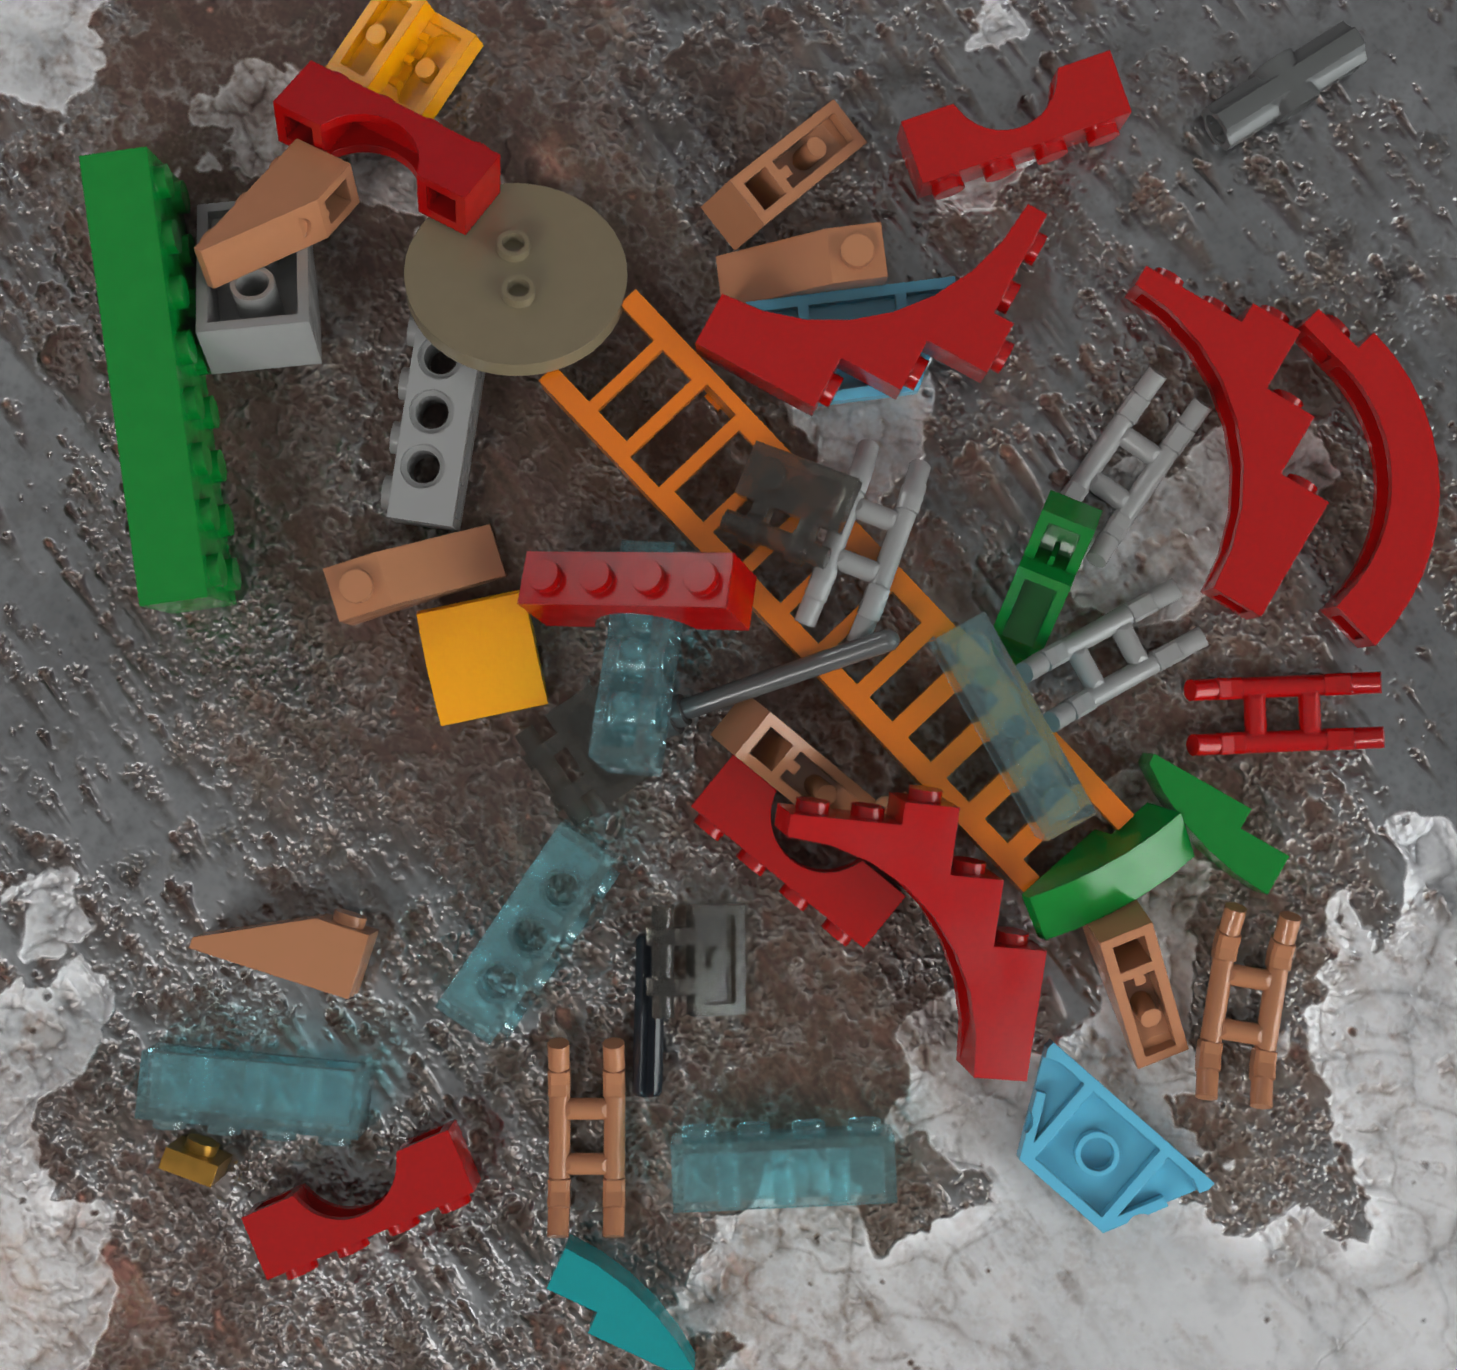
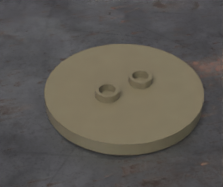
M500 184L499 195L466 235L428 217L415 233L409 245L404 265V283L408 306L416 325L434 347L454 361L469 368L496 375L529 376L561 369L581 360L593 352L611 334L623 312L621 305L627 294L628 275L625 253L620 240L608 222L596 210L578 198L563 191L536 184Z

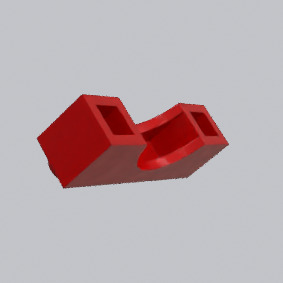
M1108 50L1058 67L1049 85L1046 109L1035 120L1024 126L1009 130L986 128L974 123L954 104H950L901 121L896 139L917 199L933 194L935 200H940L961 192L965 188L964 183L983 176L986 182L1003 179L1017 170L1016 165L1033 159H1036L1038 165L1055 161L1068 153V147L1087 141L1089 147L1105 144L1120 135L1119 130L1123 127L1132 111L1111 51Z
M312 60L273 101L278 141L290 146L296 139H300L338 158L353 153H376L399 161L417 179L418 212L464 235L470 231L500 193V154L492 151L485 144L472 141L444 127L437 120L426 118L396 103L392 98L378 94L350 80L344 74L332 71Z
M527 551L517 604L545 626L595 627L596 620L602 616L632 613L671 619L699 630L749 631L757 577L735 553Z
M732 755L692 803L691 807L699 813L693 822L719 842L725 834L739 845L741 849L736 854V857L760 877L768 869L784 882L778 891L801 911L804 912L809 905H812L826 917L821 927L842 945L847 947L853 939L864 948L906 896L861 858H857L845 865L828 869L809 867L791 858L780 847L772 830L771 808L776 789L735 755Z
M454 1119L404 1141L396 1151V1172L390 1190L373 1202L359 1206L338 1205L323 1199L304 1183L255 1204L241 1219L266 1279L269 1280L285 1273L287 1279L292 1280L318 1267L317 1259L336 1251L339 1258L349 1256L370 1244L368 1237L387 1229L390 1236H395L418 1225L421 1222L419 1217L421 1214L435 1208H439L441 1214H447L465 1206L472 1200L470 1194L477 1188L481 1177L458 1122Z

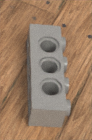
M410 315L407 327V345L413 347L410 368L403 367L399 377L398 398L399 400H405L402 421H394L390 433L389 450L391 454H396L393 476L386 475L382 484L381 507L388 508L386 517L395 523L459 532L462 523L485 372L469 368L457 362L455 367L446 374L433 373L431 371V362L434 356L441 351L434 347L423 335L412 315ZM437 403L447 405L449 413L446 422L435 429L425 428L422 421L425 410ZM425 457L438 458L440 470L437 477L429 483L416 482L414 477L416 464Z

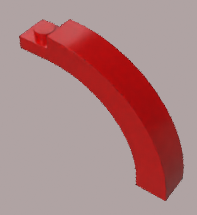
M1318 309L1295 327L1301 332L1294 343L1333 381L1352 407L1368 445L1374 484L1373 509L1363 548L1353 569L1341 587L1320 611L1357 648L1376 646L1397 622L1412 599L1424 574L1433 547L1439 516L1440 480L1438 457L1433 433L1423 404L1409 376L1394 354L1374 332L1354 344L1349 339L1350 332L1342 321L1333 315H1325Z

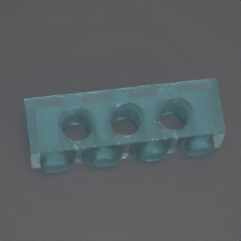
M622 540L620 552H682L675 542ZM610 614L588 756L608 773L661 777L683 623L644 614Z
M566 819L561 821L448 986L435 1008L489 1045L499 1032L509 1038L527 1012V1009L519 1005L528 989L532 986L540 992L558 966L550 957L560 942L564 941L571 946L588 922L589 918L581 912L592 895L603 900L620 875V872L612 867L619 855ZM566 873L575 878L578 883L579 892L574 901L560 902L552 896L550 881L553 875ZM527 919L541 922L547 931L545 945L537 948L525 945L519 936L521 922ZM502 965L513 972L516 979L513 991L501 993L491 987L488 981V972L491 967Z

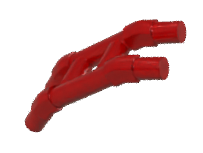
M1381 671L1189 679L1184 684V695L1188 701L1243 699L1245 732L1191 734L1186 741L1187 751L1191 756L1385 748L1384 726L1322 729L1320 696L1382 693ZM1297 697L1299 730L1267 731L1265 698Z

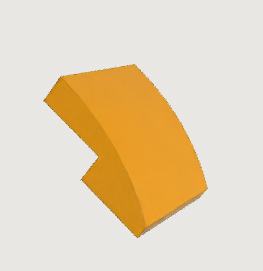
M371 0L326 65V68L340 72L350 80L378 94L386 95L396 103L426 118L434 119L484 45L476 34L435 12L427 0Z
M520 590L417 611L416 615L426 667L441 726L548 704V693L537 652V639L531 614L517 604Z

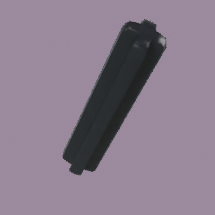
M641 933L636 939L632 1092L635 1096L656 1097L662 1093L666 937L660 933Z

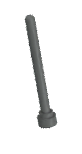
M884 629L686 698L682 694L674 696L670 692L649 698L645 703V712L649 726L659 740L677 736L684 732L686 726L691 725L692 719L893 651L898 647L900 637L895 630Z

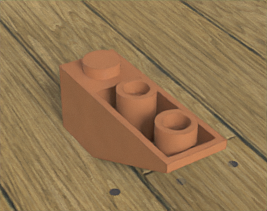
M296 139L281 156L276 157L271 162L267 171L247 192L242 193L238 197L234 206L213 228L204 233L200 242L194 247L207 286L213 289L218 288L327 239L360 203L351 163L300 139Z

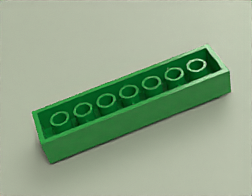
M146 146L79 156L139 607L174 614L237 605L235 591L241 590L242 587L241 571L237 559L230 558L228 537L234 535V519L230 506L223 504L220 484L227 480V468L222 451L215 448L213 429L219 428L220 425L219 410L214 396H208L206 375L212 373L196 335V288L193 286L191 268L196 267L197 256L194 250L196 246L191 234H186L184 214L190 213L191 210L187 186L183 180H179L171 172L168 164H163Z

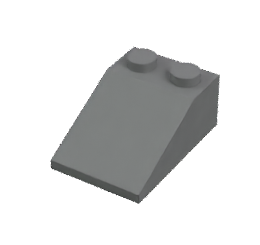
M236 201L197 205V244L204 233L213 228L234 206ZM313 245L215 289L207 286L197 259L196 335L212 374L322 364L321 318Z

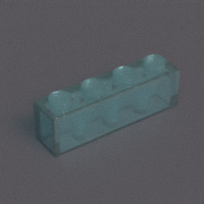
M986 612L976 614L929 640L927 643L1035 837L1048 842L1098 814Z
M158 1042L141 1051L135 1119L153 1120L152 1127L160 1130L186 1129L187 1124L207 1125L208 1133L220 1136L239 1135L242 1129L263 1131L262 1137L273 1141L295 1140L296 1135L300 1134L318 1136L317 1142L322 1145L348 1146L351 1144V1139L358 1140L368 1129L375 1063Z
M871 1116L853 1117L847 1120L848 1126L826 1127L825 1121L821 1119L796 1120L792 1122V1128L770 1129V1123L763 1121L737 1124V1131L715 1132V1126L712 1124H690L683 1126L682 1133L672 1134L670 1144L673 1213L897 1203L894 1133L890 1124H881L880 1118Z

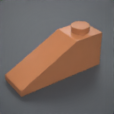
M833 99L730 179L701 206V209L735 251L867 142Z
M881 222L826 228L716 256L720 297L722 294H725L744 303L885 285L888 278Z
M490 524L373 552L323 568L339 622L352 626L507 577Z
M753 698L735 704L710 734L794 804L798 796L825 799L830 801V808L850 810L852 802L873 804L876 802L858 784Z
M1134 900L1113 913L1084 925L1083 930L1090 952L1137 1069L1188 1050L1154 926L1139 902Z
M336 908L333 915L325 913L205 932L192 937L189 948L329 994L350 999L360 990L379 930L366 926L367 917L364 915Z

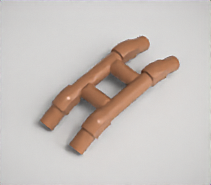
M1227 902L1224 906L1220 925L1216 928L1212 944L1211 969L1200 1038L1197 1040L1195 1054V1097L1210 1101L1218 1099V1081L1223 1050L1222 1040L1254 1045L1251 1049L1249 1062V1080H1251L1250 1107L1272 1109L1273 1081L1276 1078L1278 1055L1276 1049L1288 971H1291L1292 959L1296 948L1295 941L1302 918L1290 911H1281L1279 913L1275 931L1270 937L1266 952V969L1234 964V962L1237 960L1238 948L1242 938L1241 930L1247 908L1236 902ZM1231 986L1262 991L1257 1023L1226 1018Z
M557 1037L550 1039L547 1043L549 1096L547 1237L549 1238L569 1237L571 1209L570 1175H603L602 1237H624L626 1204L625 1043L621 1038H608L602 1043L604 1098H571L569 1041L565 1038ZM571 1120H603V1153H571Z

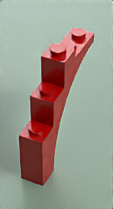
M1027 204L1004 240L971 272L936 295L894 312L852 320H810L763 311L722 294L695 342L696 353L810 416H813L819 403L828 408L844 380L843 377L836 374L838 369L895 400L903 386L914 391L929 363L927 359L920 356L922 352L981 383L989 369L997 374L1000 373L1015 345L1006 340L1014 323L994 312L997 310L1006 315L1021 288V284L1012 279L1022 262L1032 266L1048 236L1039 232L1048 214Z
M1146 265L1134 279L1124 297L1155 319L1187 353L1209 389L1223 427L1230 470L1228 514L1217 557L1200 592L1246 620L1262 617L1329 503L1315 494L1318 489L1309 480L1289 473L1287 476L1281 474L1315 416L1302 409L1304 406L1303 402L1293 394L1281 389H1274V391L1268 389L1269 384L1301 331L1288 324L1290 319L1286 314L1269 305H1261L1259 307L1253 303L1239 314L1236 319L1230 315L1231 309L1222 301L1207 295L1201 298L1183 287V280L1175 273L1160 267L1153 270Z
M909 785L908 793L889 792L886 814L885 807L878 804L852 802L850 810L830 808V801L808 796L796 797L795 805L777 803L775 826L787 837L831 845L869 861L894 878L917 902L940 940L953 977L958 1012L956 1060L974 1078L1027 1081L1047 951L1031 940L1029 932L1023 929L1008 926L997 927L1004 880L988 870L986 862L983 860L963 856L953 857L960 807L943 798V790L922 785Z

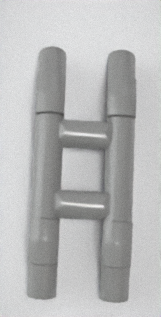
M1151 366L1147 368L1137 384L1126 396L1078 469L1060 492V494L1082 502L1088 491H1090L1115 508V511L1112 512L1096 537L1097 539L1086 555L1087 560L1099 568L1106 566L1117 546L1122 542L1133 525L1134 520L1164 476L1213 410L1205 402L1194 397L1179 419L1175 421L1159 446L1134 430L1132 427L1167 380V377ZM1119 446L1146 464L1128 491L1101 473Z
M863 439L857 445L816 565L813 568L795 616V620L809 627L816 626L838 571L867 581L869 583L866 586L857 615L848 634V641L872 634L877 623H879L913 523L921 507L931 469L930 465L921 459H914L909 463L894 510L864 499L879 452L878 444L869 439ZM855 520L887 531L877 561L845 549Z
M1172 578L1044 647L1016 665L1015 673L1018 679L1024 683H1030L1069 660L1084 690L1068 697L1043 714L1042 723L1049 732L1054 733L1061 730L1068 724L1080 719L1142 681L1209 646L1200 627H1196L1146 653L1134 631L1132 624L1183 597L1179 587ZM1112 636L1128 665L1103 678L1088 649Z

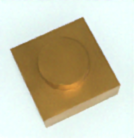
M188 1134L185 1137L182 1135L165 1148L158 1168L211 1188L226 1174L233 1154L220 1150L219 1142L208 1136Z

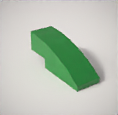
M1050 490L982 653L1016 667L1019 662L1045 647L1096 531L1103 510Z
M1142 753L1137 763L1149 787L1162 807L1181 813L1190 842L1222 871L1252 891L1268 895L1289 856L1241 829L1252 809L1160 756L1152 753Z
M1147 802L1122 828L1112 834L1094 829L1021 894L1037 937L1048 940L1109 915L1143 896L1190 861L1195 855L1181 813Z

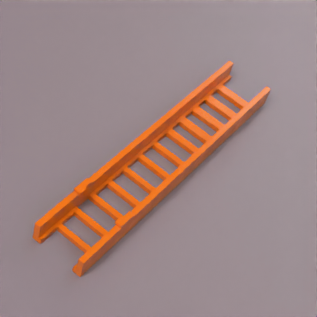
M636 289L623 300L621 306L625 313L653 342L598 394L588 401L559 369L547 372L538 380L543 390L697 552L732 553L714 532L776 473L791 486L805 503L743 561L752 572L814 513L828 527L830 526L838 501ZM663 352L690 381L626 441L602 416L600 411ZM704 390L707 393L704 398L718 412L722 410L730 420L658 487L632 457ZM740 433L767 462L703 522L675 492L731 439ZM855 520L845 549L877 561L881 547ZM899 566L890 588V594L892 593L920 624L899 643L895 650L890 651L858 683L842 668L816 676L826 689L917 785L943 790L942 797L960 807L957 827L1021 894L1040 878L1023 859L1086 799L1116 830L1122 828L1134 816V813L1057 732H1049L1043 726L1042 716ZM811 574L782 602H779L757 579L753 612L798 659L837 646L849 634L859 605L819 643L790 614L801 603ZM934 637L955 661L900 714L891 720L870 696ZM972 677L993 699V702L930 761L908 737ZM1011 718L1030 738L1031 742L979 792L967 801L949 782L947 777ZM1049 758L1067 777L1069 782L1006 842L985 818Z

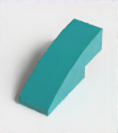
M569 1234L551 1273L546 1289L594 1311L588 1334L666 1370H695L696 1352L678 1323L658 1298L629 1270L603 1251Z

